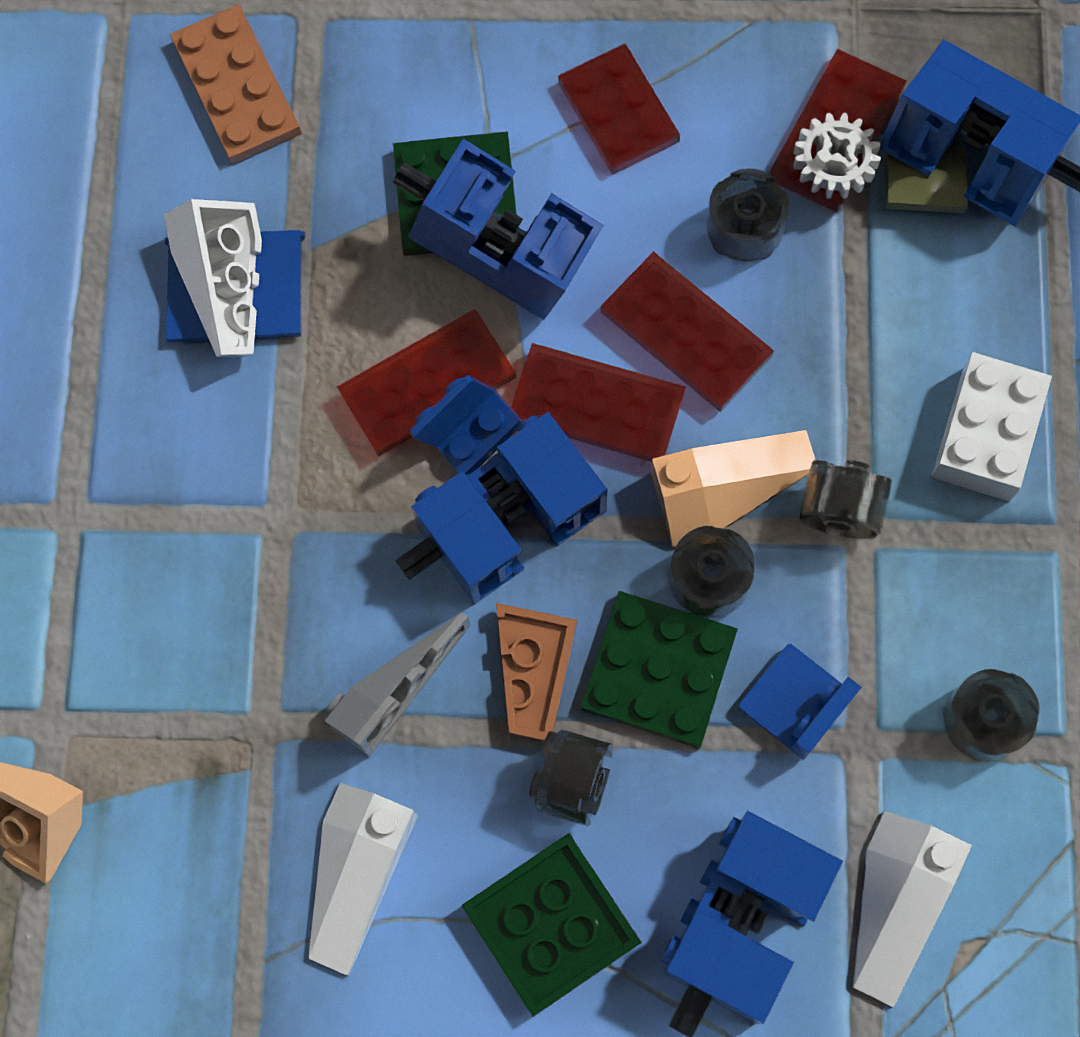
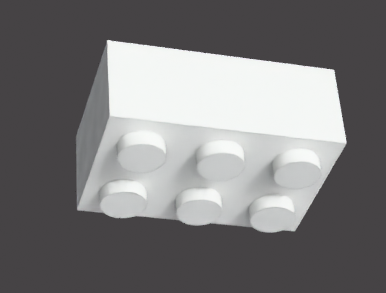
M972 352L962 370L931 478L1010 502L1021 489L1052 376Z

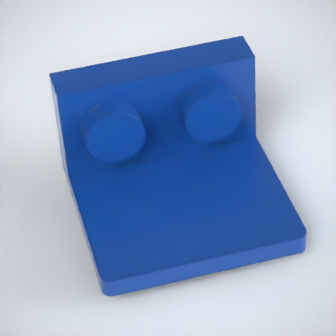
M466 375L464 378H458L446 388L445 396L435 406L425 409L418 415L415 421L416 425L409 433L414 439L438 448L458 473L464 471L468 475L477 470L497 451V446L509 439L524 421L494 388L470 375Z
M787 644L740 702L739 709L804 761L862 687L850 677H847L843 683L839 682L794 645Z

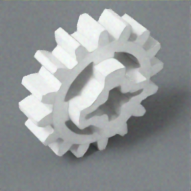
M826 113L824 123L813 118L810 130L802 128L800 131L799 141L795 143L793 154L797 155L793 165L794 169H803L799 179L801 183L809 180L813 181L811 189L813 193L817 192L821 187L825 188L826 198H831L834 190H839L842 198H847L851 187L858 193L862 192L865 184L864 181L869 183L873 181L874 169H878L881 159L877 155L880 142H870L874 130L870 128L862 131L860 129L862 119L860 118L855 120L853 124L849 123L847 113L841 115L840 121H834L831 113ZM814 144H816L817 154L816 157L812 159L811 148ZM861 152L862 164L858 167L857 154Z

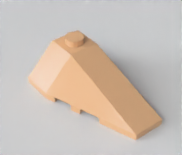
M803 430L691 448L653 458L650 473L672 548L713 538L731 523L742 516L745 517L750 514L756 507L768 499L779 495L816 471L818 466L807 431Z
M0 762V845L5 849L3 857L14 867L44 883L51 880L82 825L83 791L51 774Z

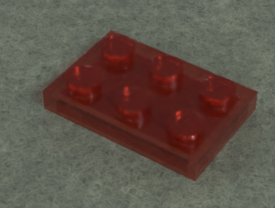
M626 43L558 75L559 86L612 175L680 142V133Z

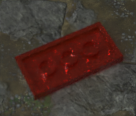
M837 49L773 164L767 180L834 212H838L845 199L842 198L839 190H834L831 198H826L825 188L821 187L817 192L813 193L811 191L813 181L809 180L801 183L799 180L803 169H794L793 165L797 155L793 154L795 143L799 141L800 131L802 128L810 130L813 118L824 123L826 113H831L834 121H840L841 115L847 113L849 123L853 124L858 118L862 119L860 127L862 131L872 128L874 133L870 142L876 141L903 92L907 80ZM814 144L811 148L812 159H814L817 154L816 144ZM861 152L857 154L858 167L862 164Z
M654 251L601 305V313L719 412L731 402L774 353L770 346Z
M473 309L337 386V389L376 455L379 457L413 437L409 431L416 425L415 421L418 415L425 409L435 406L445 396L446 388L456 379L470 375L496 390L514 380L516 372L477 310Z
M532 343L511 408L523 421L534 415H537L539 418L546 412H549L570 439L652 462L653 458L665 456L686 386Z

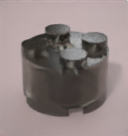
M739 169L730 173V176L723 181H719L713 188L709 201L706 227L712 247L717 253L734 260L754 261L770 257L780 244L784 235L790 204L785 189L782 190L772 175L758 169Z
M813 460L806 482L799 520L818 531L826 532V527L840 530L839 536L875 539L883 528L892 480L882 475L869 473L870 465L860 461L847 460L845 466H836L827 461Z
M702 526L688 532L678 542L671 559L669 585L673 596L685 610L707 619L725 616L733 612L744 602L752 585L755 573L754 554L747 541L740 534L730 529ZM707 566L711 571L718 568L720 570L718 578H714L712 575H704L705 567Z
M997 669L981 670L969 676L949 696L943 709L945 729L954 746L971 759L981 762L1001 760L1021 749L1033 738L1037 729L1039 702L1031 686L1020 676ZM994 710L998 717L995 720L988 721L984 714Z
M563 729L558 733L549 731L542 750V755L546 756L542 773L535 772L531 781L529 796L535 798L538 812L589 827L592 822L587 814H597L607 786L610 769L603 768L604 756L612 758L613 745L612 743Z

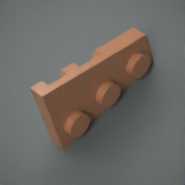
M496 603L509 734L551 744L577 620Z

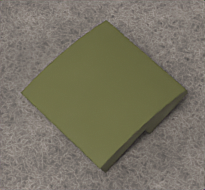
M952 144L929 177L885 153L886 209L965 214L968 207V199L963 196L968 189L964 145Z

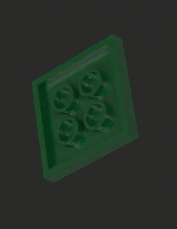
M508 131L393 143L395 174H397L401 165L406 162L437 181L462 139L467 140L512 168ZM513 178L495 210V213L501 217L506 209L517 215ZM397 186L403 256L433 253L408 238L423 201Z
M619 591L580 710L700 749L738 628Z
M570 833L461 905L532 1017H535L642 943Z

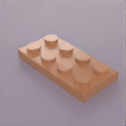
M239 4L170 34L232 165L302 134L300 126Z

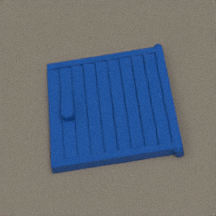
M305 231L260 232L262 238L261 253L256 255L255 272L259 274V286L254 288L252 304L257 311L255 339L300 337L302 239H305ZM165 237V245H168L166 341H209L171 254L168 237Z

